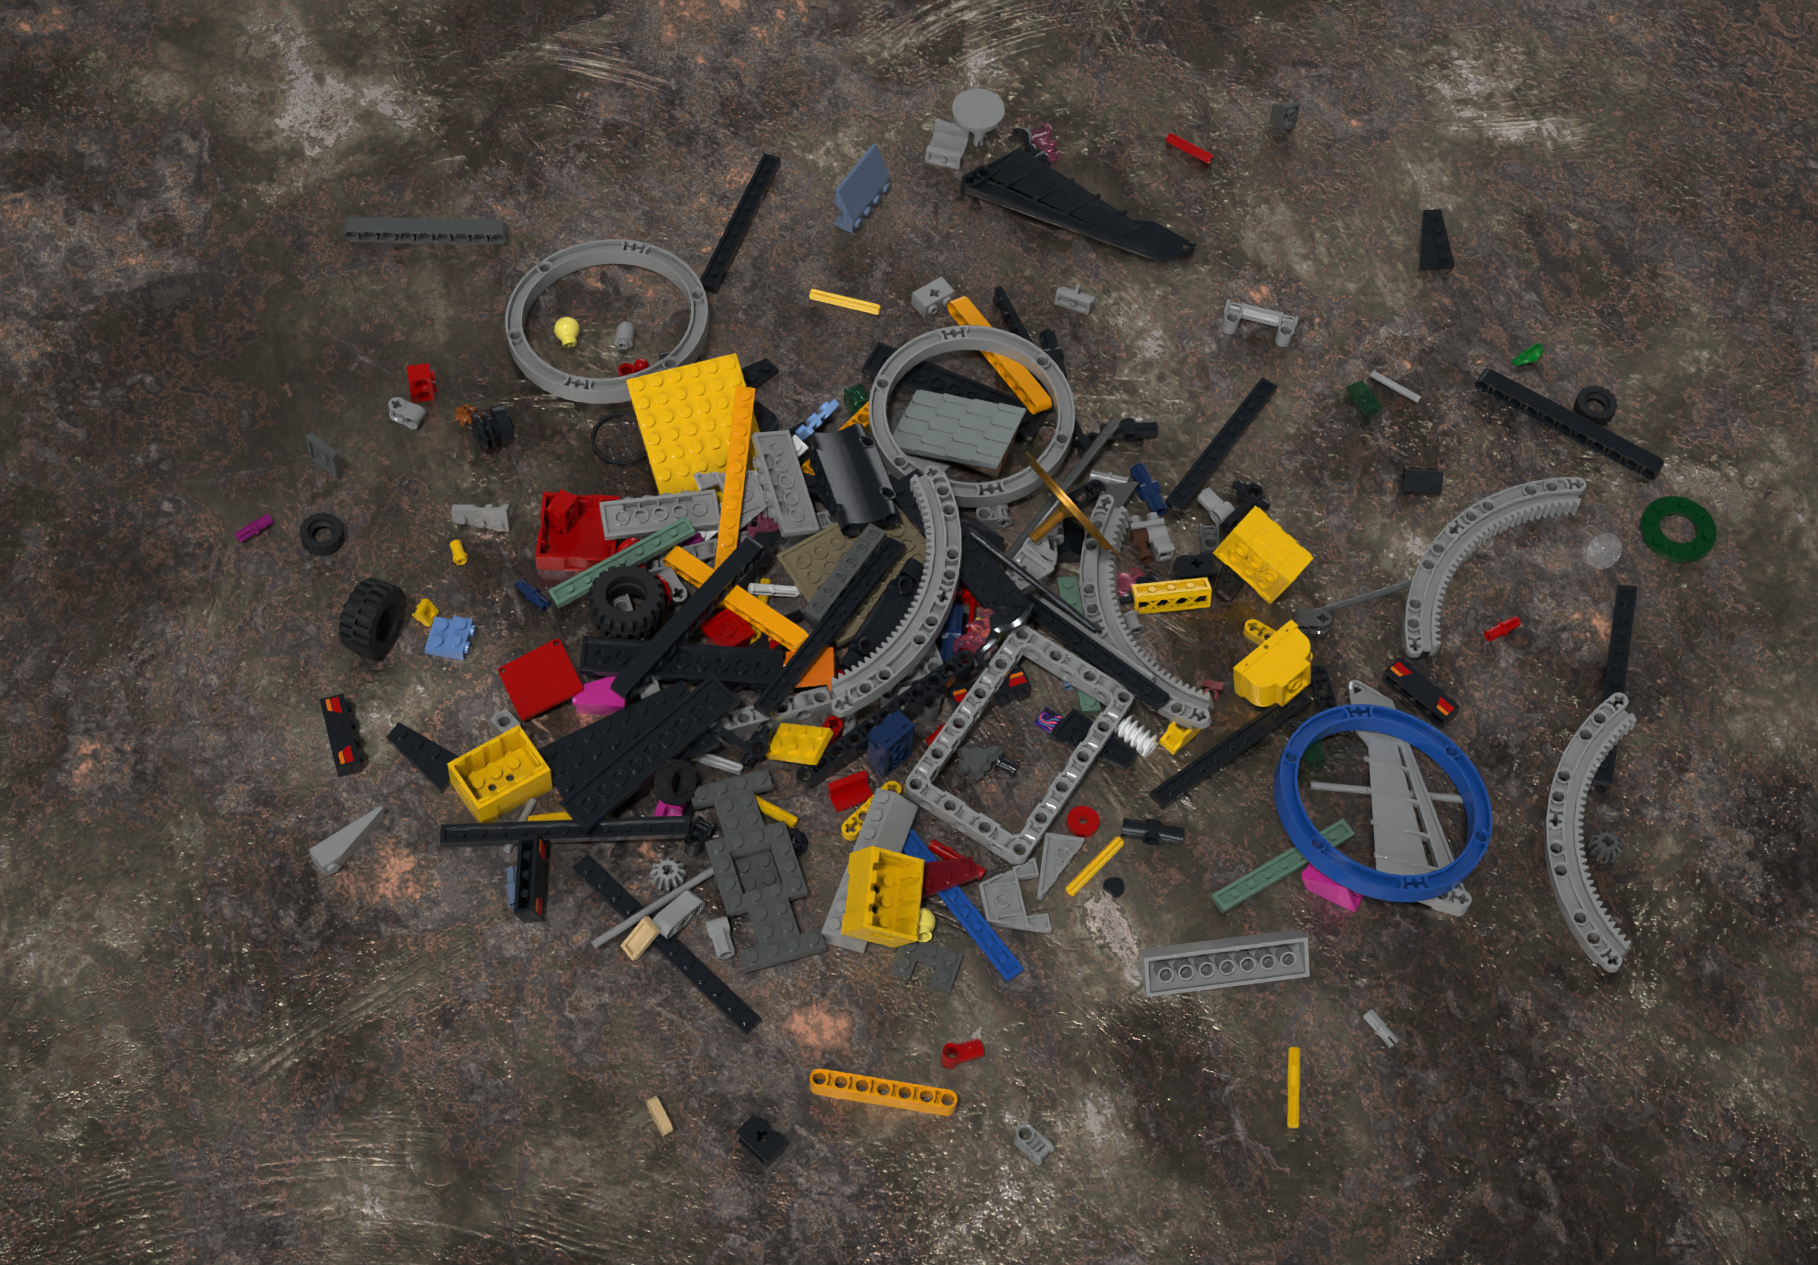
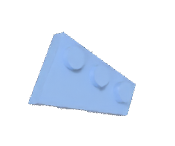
M835 399L830 403L825 401L819 407L820 412L818 414L813 413L807 419L809 423L806 426L802 424L795 431L796 436L802 441L806 439L839 406V403Z

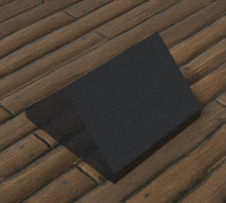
M1066 518L1063 520L1064 542L1057 545L1056 563H1080L1085 537L1084 528Z

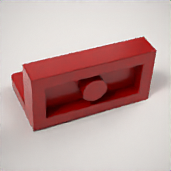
M865 770L833 781L827 785V794L837 813L865 803L873 795L868 786V775Z

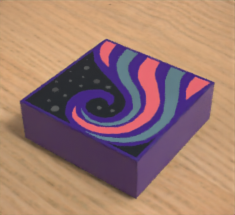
M1045 707L1036 718L1034 724L1051 734L1062 721V716Z

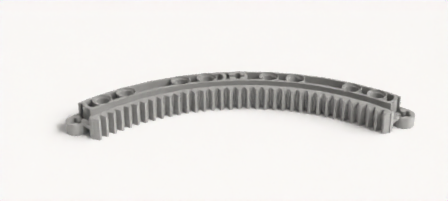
M928 466L925 468L923 476L918 477L916 474L910 479V491H913V496L916 497V503H918V508L921 511L926 535L925 563L917 595L914 596V602H911V608H908V614H905L904 620L900 621V626H896V632H891V637L886 638V643H881V648L876 647V654L871 652L870 658L864 657V663L859 661L858 668L852 665V672L846 669L845 675L838 673V679L833 676L831 677V692L836 696L832 701L831 707L832 713L837 717H845L867 706L892 689L909 674L937 639L952 609L961 570V525L958 507L945 472H941L937 466ZM882 677H888L889 679H887V680H882L881 678H882ZM864 690L870 691L868 693H862V691ZM837 705L844 706V709L837 708Z
M1580 477L1549 478L1510 487L1480 500L1447 524L1433 540L1420 560L1408 590L1401 628L1402 648L1405 649L1406 655L1410 658H1418L1422 652H1428L1429 656L1437 654L1441 645L1439 641L1440 635H1438L1440 632L1439 620L1445 591L1456 570L1471 555L1472 551L1475 552L1476 548H1479L1481 543L1484 544L1487 539L1490 540L1492 536L1495 537L1497 532L1501 534L1503 529L1507 531L1509 526L1513 528L1515 523L1519 526L1521 522L1527 523L1528 519L1533 521L1536 517L1539 520L1541 515L1547 518L1548 514L1554 517L1555 513L1561 516L1562 512L1565 516H1568L1569 512L1575 516L1581 503V498H1578V496L1582 495L1586 488L1585 480Z
M1105 494L1098 499L1089 521L1120 554L1121 550L1119 547L1123 546L1121 541L1125 539L1123 534L1127 533L1125 528H1129L1128 522L1132 521V518L1124 506H1121L1120 509L1116 508V502L1112 495ZM1086 529L1080 560V592L1085 616L1098 626L1093 633L1156 676V680L1153 683L1170 695V699L1158 710V714L1192 730L1194 727L1200 729L1207 728L1212 722L1209 709L1213 710L1214 701L1210 693L1206 692L1204 694L1202 689L1197 691L1196 687L1191 688L1188 683L1184 685L1182 680L1178 681L1176 677L1172 678L1171 674H1167L1164 669L1161 670L1154 660L1151 661V658L1138 645L1126 625L1120 607L1119 590L1117 588L1118 576L1116 574L1118 573L1117 567L1119 566L1117 560H1120V557L1111 549L1106 552ZM1205 715L1206 719L1199 721L1198 717L1202 718Z
M1620 692L1611 695L1591 713L1566 747L1552 781L1544 821L1545 860L1557 905L1583 951L1595 965L1599 963L1607 972L1611 973L1620 969L1622 956L1627 955L1631 941H1624L1625 934L1619 935L1621 929L1614 928L1615 921L1609 922L1611 915H1605L1607 909L1602 908L1603 902L1598 901L1600 896L1595 894L1596 887H1592L1593 880H1589L1591 873H1587L1589 866H1586L1587 859L1584 858L1586 853L1583 851L1584 844H1582L1584 837H1582V821L1587 794L1598 767L1601 766L1602 761L1605 760V757L1608 756L1609 751L1613 749L1614 745H1617L1618 741L1622 740L1629 730H1633L1636 723L1635 715L1633 713L1629 715L1625 711L1628 705V697ZM1621 700L1622 705L1619 703L1614 708L1615 701L1619 702ZM1559 778H1565L1567 781H1562ZM1553 798H1558L1561 801L1557 802ZM1555 849L1560 853H1553L1551 850ZM1555 872H1562L1564 875L1559 876ZM1574 919H1580L1583 923H1577ZM1588 939L1595 940L1596 944L1590 943ZM1609 959L1611 961L1615 959L1616 963L1608 964Z

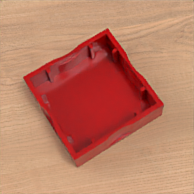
M543 492L540 513L541 528L538 533L535 556L538 570L583 572L616 554L618 539L605 540L599 502L621 500V496L572 494L578 499L579 520L569 533L565 535L561 532H555L550 527L548 505L557 493Z

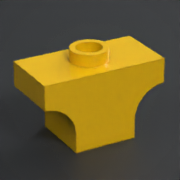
M1172 722L1169 724L1166 733L1160 738L1159 743L1174 756L1200 733L1201 729L1194 727L1192 730Z

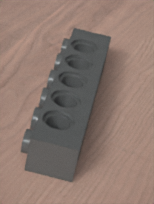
M872 523L868 524L803 609L805 622L815 628L886 542V531Z

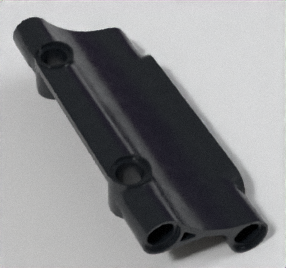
M855 423L839 431L809 435L807 443L811 451L810 463L829 514L831 517L837 518L839 528L844 536L855 534L861 526L868 525L869 523L893 526L900 521V515L894 503L896 494L881 461L875 442L872 438L868 437L862 424Z
M909 558L896 578L889 582L849 642L848 651L838 664L842 672L845 673L846 669L852 672V665L858 668L859 661L864 663V657L870 658L871 652L876 654V647L881 648V643H886V638L891 637V632H896V626H900V621L904 620V615L908 614V608H911V602H914V596L917 595V589H919V583L923 576L924 566L918 560ZM958 586V588H957V592H956L954 601H955V599L957 598L958 594H959L960 591H961V589H960L959 586ZM917 665L900 682H898L892 689H890L882 696L887 699H891L897 691V689L899 688L900 684L905 682L911 676ZM882 677L881 679H882V680H887V679H889V678H888V677Z

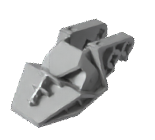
M1059 500L1045 514L1036 528L1058 509ZM1063 520L1037 543L1028 537L1012 559L1044 585L1049 579L1048 576L1055 569L1058 553L1057 545L1064 542ZM1007 566L1008 570L1005 573L1024 595L1037 590Z

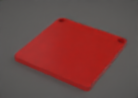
M554 639L498 669V673L521 721H526L584 691V687L560 639Z

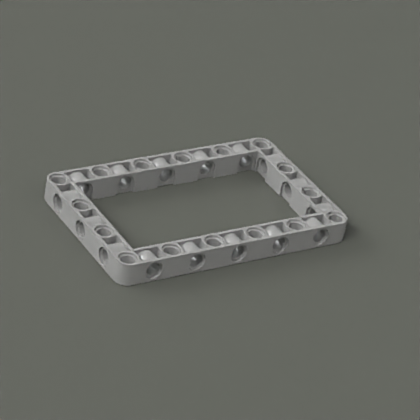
M1025 625L1012 630L990 661L989 668H985L909 774L904 786V794L909 800L1016 866L1023 865L1032 854L1045 832H1047L1129 711L1134 699V695L1113 678ZM1024 655L1107 707L1104 712L1101 711L1090 727L1084 741L1080 742L1072 753L1063 772H1059L1048 788L1043 801L1037 804L1027 819L1021 833L1012 835L1001 828V825L981 812H975L967 807L965 802L947 791L943 792L932 785V782ZM996 666H1002L1004 669H999ZM975 695H981L983 698L979 699ZM1119 698L1125 699L1126 702L1120 701ZM954 725H960L962 728H956ZM1098 728H1103L1106 732H1102ZM932 755H939L941 758L936 759ZM1078 758H1083L1086 762H1081ZM916 785L919 789H912L910 786ZM1057 788H1062L1065 792H1059ZM945 807H952L954 810L948 811ZM1035 819H1041L1044 823H1038ZM985 828L988 830V832L983 833L979 829ZM1014 850H1020L1023 852V854L1018 855L1014 852Z

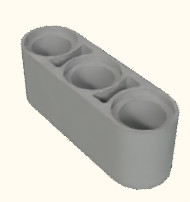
M688 889L661 910L652 921L661 931L660 934L669 939L701 912L705 902Z

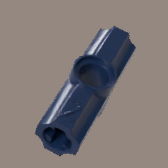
M1135 464L1130 468V474L1133 480L1138 482L1137 493L1140 500L1145 501L1150 512H1157L1159 517L1163 516L1168 511V507L1161 496V488L1158 481L1152 479L1145 464Z
M956 604L952 605L951 614L942 628L943 647L941 659L943 663L958 653L960 645L963 643L964 607Z

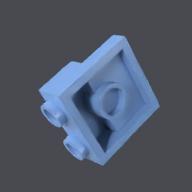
M435 616L424 649L425 654L464 661L466 653L469 654L471 649L470 639L476 633V625H474L473 619L453 616V619Z

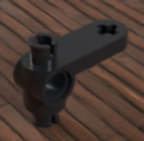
M1240 478L1233 482L1231 487L1237 491L1236 496L1242 500V504L1223 522L1222 526L1227 531L1233 530L1254 506L1261 508L1264 512L1268 510L1271 503L1265 500L1266 495L1263 493L1260 485L1250 483L1249 481L1244 483Z
M718 723L710 729L715 735L745 754L740 762L748 768H752L755 761L759 762L767 754L768 747L772 742L770 736L774 732L772 728L769 729L768 725L763 724L760 731L755 730L751 738L744 741ZM755 742L760 746L758 753H754L752 749Z

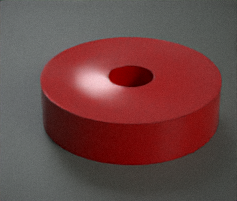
M1077 806L1068 813L1066 820L1067 829L1075 837L1089 838L1098 830L1099 816L1094 809L1088 806ZM1084 820L1086 823L1082 824L1080 821Z

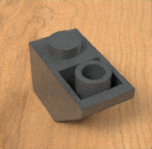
M1285 101L1273 105L1270 118L1279 132L1295 127L1301 104L1299 101Z

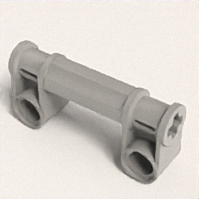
M1227 299L1222 330L1227 334L1236 333L1241 318L1277 327L1275 343L1280 347H1288L1291 344L1299 316L1293 317L1285 315L1284 312H1277L1245 303H1235Z

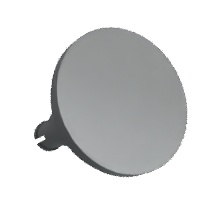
M974 88L965 90L956 96L952 104V115L955 119V124L969 132H973V144L977 147L979 141L980 146L984 144L986 132L995 129L1002 122L1005 114V106L1001 98L986 89Z

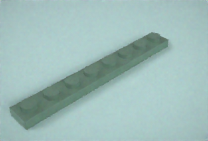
M685 516L548 590L549 595L559 609L588 593L593 585V580L596 577L599 578V574L602 571H609V567H619L620 564H626V566H631V564L640 565L696 535V531Z
M1076 576L1057 577L1056 583L1059 596L1083 614ZM1061 608L1063 612L1072 617L1069 613H1067L1065 610ZM1069 648L1070 653L1087 662L1085 659H1083L1081 656H1079ZM1076 688L1080 713L1083 715L1100 714V702Z
M1344 819L1320 832L1335 848L1355 836V833ZM1295 846L1212 894L1211 899L1222 914L1308 865L1309 861Z

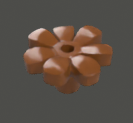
M464 404L462 408L457 407L454 418L462 426H465L466 422L471 425L470 414L477 412V408L475 406L469 408L468 404Z

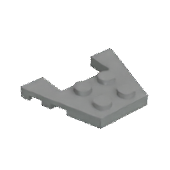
M754 470L745 472L739 531L769 507L768 502L763 500V489L758 484ZM694 473L693 477L699 491L719 485L723 494L725 473Z
M1035 858L1029 859L1027 863L1017 865L1012 870L1004 874L1000 873L978 885L984 917L989 925L1046 934L1052 932L1048 913L1027 916L1019 881L1039 877Z

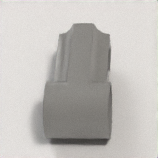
M1208 488L1203 490L1197 498L1210 512V517L1215 524L1221 525L1235 510L1231 503L1228 501L1223 502Z
M723 916L705 921L709 939H712L717 959L725 960L735 955L727 917Z

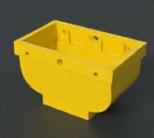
M1292 619L1233 667L1235 693L1241 698L1244 696L1252 704L1259 707L1271 706L1276 702L1283 707L1311 683L1310 642Z

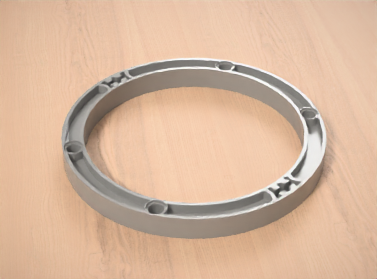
M606 239L584 242L562 249L530 269L517 284L510 296L505 314V328L509 349L515 363L534 384L564 399L590 404H609L631 401L626 385L627 379L693 364L706 343L709 331V310L706 293L701 281L695 272L680 258L648 243L625 239ZM627 264L643 267L663 275L682 291L691 308L690 322L684 337L665 358L644 370L626 376L600 379L579 377L562 372L539 358L530 348L524 335L528 312L537 297L561 277L590 266Z
M978 325L940 328L920 335L904 344L888 358L878 372L869 399V431L882 463L897 480L915 469H918L924 475L925 469L908 458L895 442L886 417L889 397L898 381L915 365L932 356L956 350H980L996 353L1018 362L1032 372L1047 389L1053 401L1057 418L1055 434L1045 452L1036 461L1052 477L1066 458L1072 442L1075 423V404L1069 383L1063 372L1049 355L1030 341L1016 334L993 327ZM1030 466L1012 476L990 482L971 483L948 479L957 506L974 508L991 507L1018 500L1040 488L1045 483Z

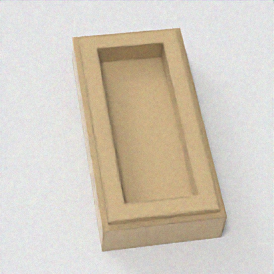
M644 916L620 946L632 961H636L661 931L649 916Z

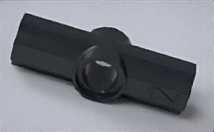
M1045 329L1039 333L1042 350L1058 365L1065 378H1067L1063 349L1058 345L1055 331Z
M1125 418L1117 422L1119 428L1110 439H1122L1125 443H1131L1138 438H1157L1158 425L1156 421L1136 422L1133 418ZM1100 423V433L1107 423Z
M1123 818L1121 836L1141 839L1148 845L1165 843L1182 846L1184 828L1164 825L1157 819L1140 821Z

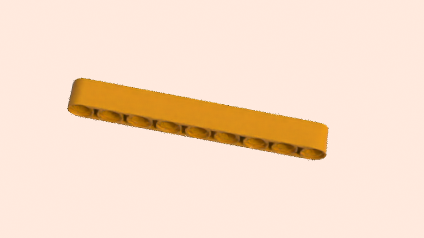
M966 296L947 303L949 314L959 326L978 325L992 327ZM980 351L1033 415L1052 407L1049 395L1026 367L1005 356L988 351Z
M677 545L663 559V563L667 567H671L677 575L698 589L715 572L714 569ZM738 585L721 602L726 608L794 653L809 637L804 629Z

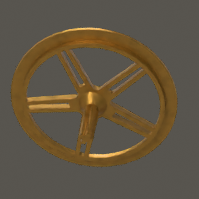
M1027 451L1026 455L1032 460L1028 463L1030 467L1059 498L1058 509L1029 534V537L1037 543L1065 517H1076L1106 552L1111 549L1116 555H1119Z

